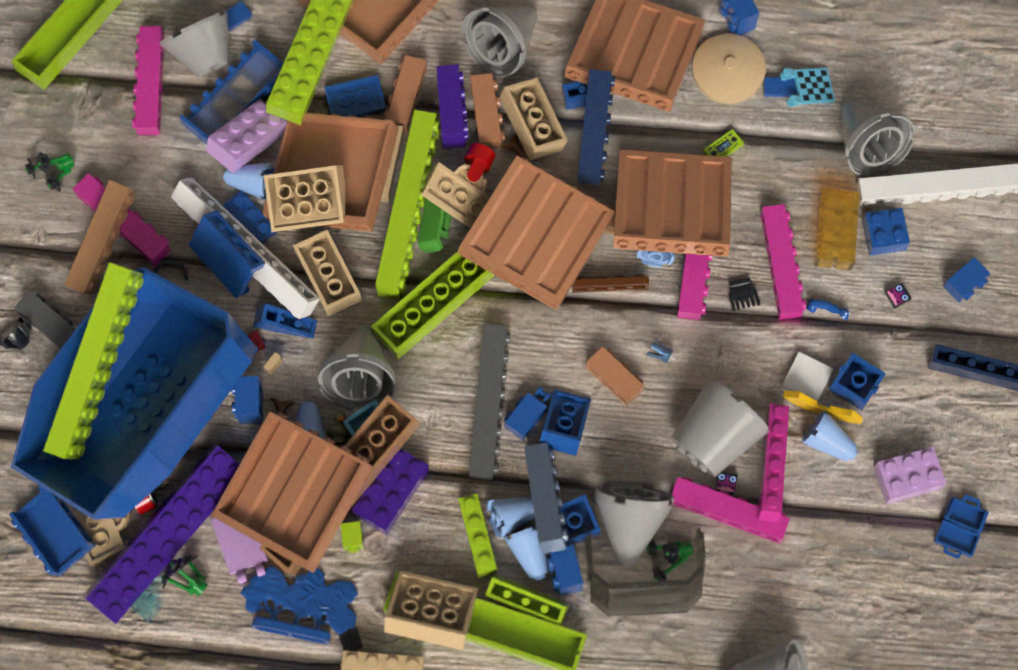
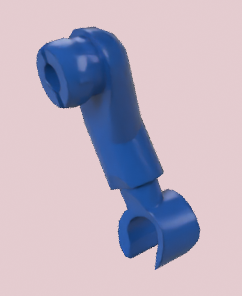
M811 299L806 306V309L812 313L816 312L817 308L839 314L845 321L849 317L848 309L844 307L840 309L837 305L827 300Z

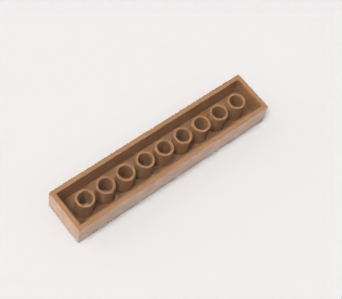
M388 395L345 445L346 448L352 450L351 455L355 457L357 454L362 455L368 459L367 463L372 466L351 507L421 424L420 421ZM264 545L259 548L290 575H295L301 568L300 565Z

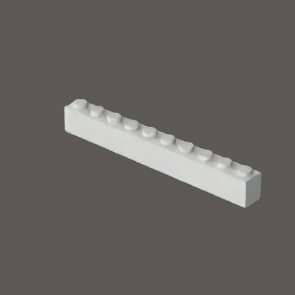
M1018 164L859 178L856 184L859 206L871 208L879 204L891 206L900 202L910 204L914 201L930 202L933 199L945 201L954 197L965 199L975 195L977 197H985L988 194L1004 195L1007 192L1018 194Z
M192 177L180 180L171 196L177 205L187 212L190 218L198 224L203 215L218 210L265 262L262 269L254 272L253 278L258 280L268 292L273 294L293 316L298 319L310 316L320 298Z

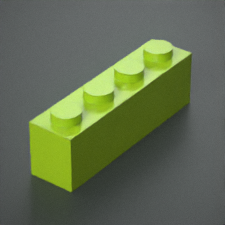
M478 494L458 498L478 579L497 574V567Z
M497 574L492 577L485 595L559 626L563 623L570 605L567 602Z

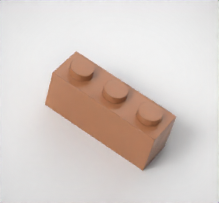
M602 346L586 362V368L618 399L628 406L643 392L644 382L639 376H634L630 373L629 367L624 362L620 363L610 349L606 350Z

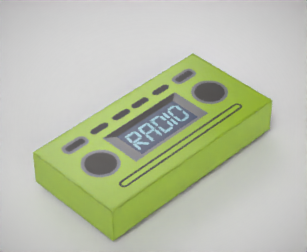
M732 129L703 149V153L706 156L728 157L742 147L744 142Z

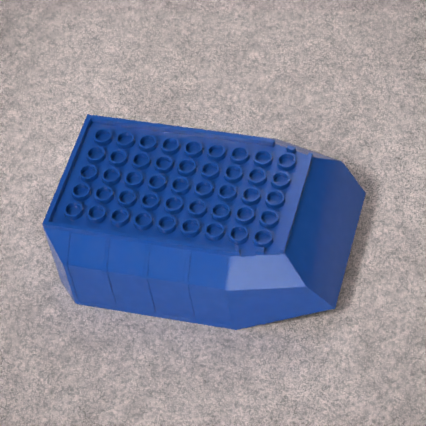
M144 267L133 269L144 274V282L142 287L138 289L136 295L137 303L130 312L131 319L128 326L125 327L123 333L124 340L118 347L117 360L112 364L110 370L111 377L105 384L104 397L99 401L97 417L92 421L91 434L85 441L84 454L80 459H64L45 452L44 448L93 307L34 384L11 463V468L93 520L124 518L172 473L226 396L231 392L239 378L252 363L254 354L258 350L228 312Z

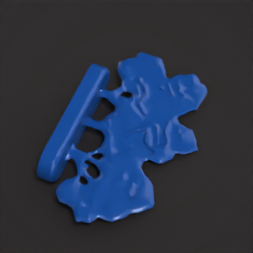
M271 565L264 569L266 574L259 577L256 574L251 577L250 584L244 586L240 592L246 598L245 608L248 612L256 613L261 609H265L271 616L270 618L260 616L253 618L251 627L259 631L320 644H329L331 634L328 631L321 630L320 626L328 624L338 634L346 632L348 628L353 629L355 627L357 615L347 606L348 603L353 602L355 597L358 596L355 585L351 581L337 580L335 583L326 586L324 574L318 568H316L314 573L308 570L307 574L298 575L295 577L294 584L290 585L286 582L283 573ZM268 599L273 600L275 604L274 611L272 610L273 607L269 608ZM261 601H264L265 607L261 606ZM282 604L283 607L278 609V605ZM285 609L293 611L295 614L293 623L279 621L277 618L278 613ZM322 615H326L325 620H321ZM312 617L315 627L298 625L299 619Z

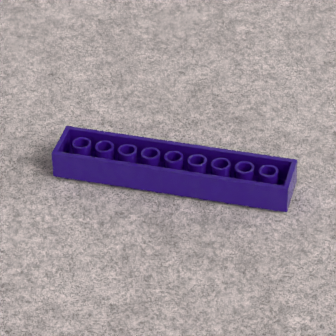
M212 445L82 597L114 624H117L214 511L240 464L218 445Z

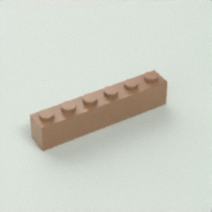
M109 180L64 285L90 296L96 290L98 278L105 270L104 264L112 253L114 241L120 235V227L127 219V211L135 200L136 191Z

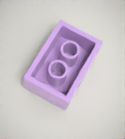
M934 447L879 461L874 466L886 504L937 491L947 484Z

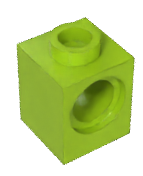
M360 521L342 523L340 526L344 551H348V553L359 552L360 549L364 548Z

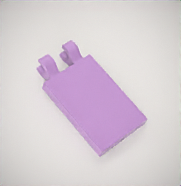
M216 518L211 519L230 575L236 574L238 582L242 586L248 584L244 570L255 566L258 577L266 574L263 563L268 562L266 554L259 549L262 544Z

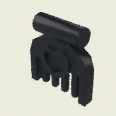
M750 278L728 282L729 288L732 289L729 293L732 312L736 311L733 300H735L737 310H740L738 301L741 302L743 309L745 308L744 302H746L749 308V296L753 307L755 306L753 296L757 306H760L758 293L753 286H750Z

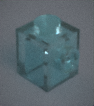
M144 592L130 607L148 623L162 609L158 604L160 600L152 593L147 595Z

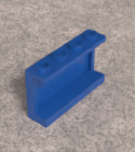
M218 210L203 215L188 244L235 298L249 293L250 289L247 285L254 272L262 269L265 265V262Z
M40 486L38 488L40 493L18 512H11L9 516L12 518L11 523L22 532L23 540L34 549L32 551L33 554L45 564L43 566L45 571L50 575L61 576L96 545L65 502Z

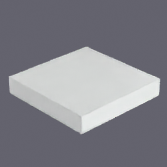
M798 352L782 387L790 391H801L805 395L819 400L834 368Z

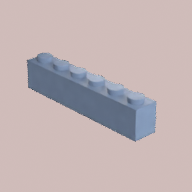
M547 442L524 447L538 542L542 554L565 550V541H568L566 529L562 527L566 522L564 513H560V508H563L561 496H557V492H560L558 480L555 481V477L558 476L556 465H552V461H555L553 449L549 450Z

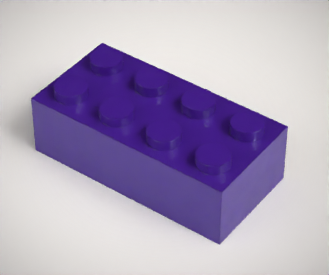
M458 64L436 66L443 149L465 148V141L469 140L463 71H459Z
M400 448L365 490L352 510L354 516L387 536L428 474L429 466Z

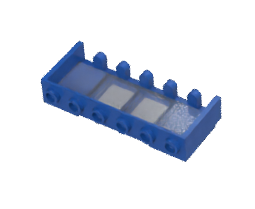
M255 39L252 41L254 49L249 54L243 52L240 55L241 62L236 67L231 64L228 67L229 74L224 79L220 77L216 79V88L211 93L206 90L203 93L204 100L199 105L195 103L191 105L190 115L187 118L182 114L179 116L182 125L206 145L210 135L259 99L264 101L272 92L284 62Z

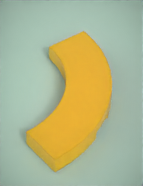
M784 391L783 398L807 411L818 415L825 411L834 420L855 424L862 423L863 417L853 409L832 405L826 407L818 404V400L805 395L801 391Z

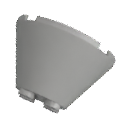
M226 10L222 11V14L216 13L180 30L181 32L168 36L159 42L160 46L195 75H198L199 78L213 71V67L217 70L229 63L228 14Z

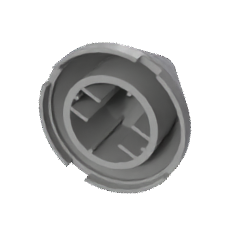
M484 6L474 9L465 17L461 30L462 34L465 33L466 42L464 46L469 56L487 73H492V75L496 73L502 74V77L512 75L524 63L536 25L537 13L530 6Z
M855 99L848 100L843 104L841 111L845 161L855 174L864 177H872L871 173L877 171L883 174L897 166L907 156L914 144L912 136L916 134L914 124L906 115Z
M365 326L356 328L323 363L318 374L319 390L323 396L335 405L346 409L355 410L356 406H366L373 400L380 404L387 395L392 398L396 390L395 373L374 333Z
M605 483L601 484L600 490H598V486H595L594 497L616 561L620 563V566L632 567L633 564L637 563L673 507L674 495L657 488H653V491L644 489L642 485Z
M786 639L727 670H807V663L800 642L798 640Z

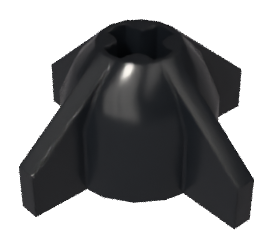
M21 317L18 318L15 324L0 335V345L5 349L21 350L25 348L30 342V325Z

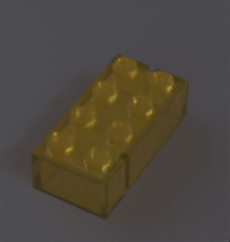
M821 189L818 200L819 213L817 215L814 267L831 268L834 259H837L834 269L852 271L856 255L860 192Z

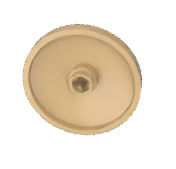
M720 34L709 38L697 49L692 63V75L698 89L708 98L726 104L743 102L755 95L762 86L766 73V63L761 50L751 40L736 34Z

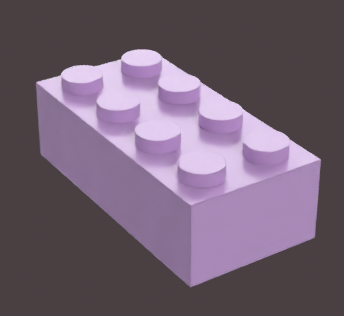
M259 99L210 135L206 151L228 170L235 173L284 135L287 121L267 113L266 104Z

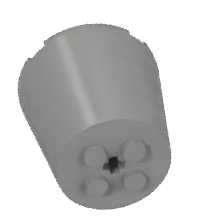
M710 378L671 436V440L677 445L675 448L681 454L688 457L687 460L692 465L697 466L702 472H707L711 476L716 477L769 432V428L743 400L740 402L736 401L730 396L732 394L731 390L715 379Z

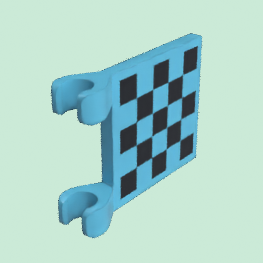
M785 68L783 73H780L781 80L794 78L798 95H791L786 101L788 107L835 102L827 68L798 70Z

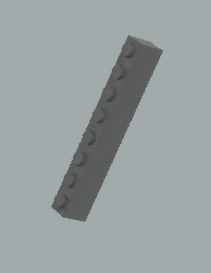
M484 324L469 471L470 478L493 480V475L498 473V463H495V455L499 456L500 444H497V437H501L502 425H498L499 418H503L504 406H500V401L505 398V388H502V381H506L507 369H504V362L508 363L509 351H505L506 344H510L511 334L507 333V326Z

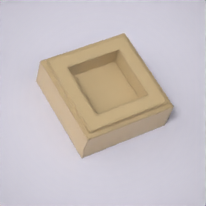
M275 352L263 366L268 375L272 376L283 363L281 356Z

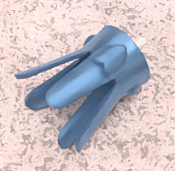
M656 338L655 340L661 346L653 343L651 347L661 355L654 353L646 354V356L660 359L666 364L670 358L676 360L671 357L674 350L666 348Z

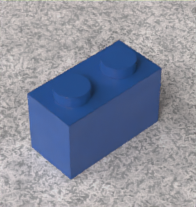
M974 257L949 278L943 287L959 303L963 299L967 301L975 294L974 290L977 287L981 289L989 282L987 278L991 273Z

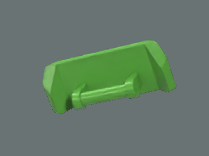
M428 199L425 200L418 246L420 250L432 253L443 248L440 238L449 239L452 216Z

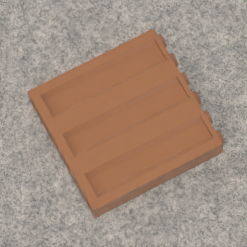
M595 0L567 63L565 77L588 85L589 69L612 71V75L615 76V85L610 87L611 93L671 112L702 35L706 20L647 0Z
M619 149L613 248L728 257L731 226L732 157Z
M516 156L459 246L458 254L557 311L613 220L615 211L609 205L597 202L593 196L581 193L577 187L567 185L560 177H553L548 174L544 168L532 165L528 159Z
M269 412L211 516L314 573L371 471L372 466L367 463L368 459L362 455L357 454L356 457L351 455L352 450L341 445L340 448L334 446L336 442L328 437H325L323 440L319 438L320 433L310 428L308 431L304 430L303 424L295 420L292 423L287 421L288 417L280 412H277V414Z

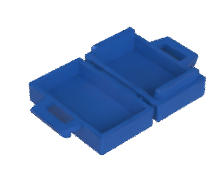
M966 494L962 500L954 497L950 499L934 543L944 547L943 553L957 559L962 554L970 558L973 556L980 538L979 534H981L989 514L988 511L980 508L981 500ZM965 500L971 501L977 505L973 506L971 504H968L965 502ZM947 548L958 552V554L948 551Z

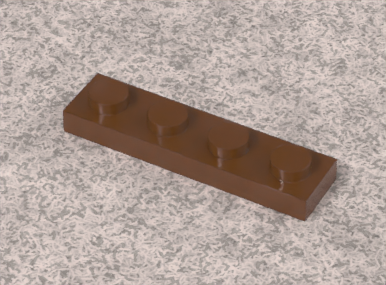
M637 274L633 277L617 275L614 278L598 276L595 279L578 277L572 285V293L648 290L649 276Z

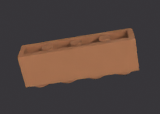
M407 55L399 63L398 72L400 74L394 80L393 88L395 90L394 94H390L389 110H386L384 113V118L393 120L398 126H403L404 133L409 131L427 70L426 60Z
M492 73L472 75L470 80L478 141L492 149L501 148L502 141H505L504 130H500L499 125L503 124L502 114L498 113L497 110L500 107L499 96H495V91L498 90L497 79L493 80Z

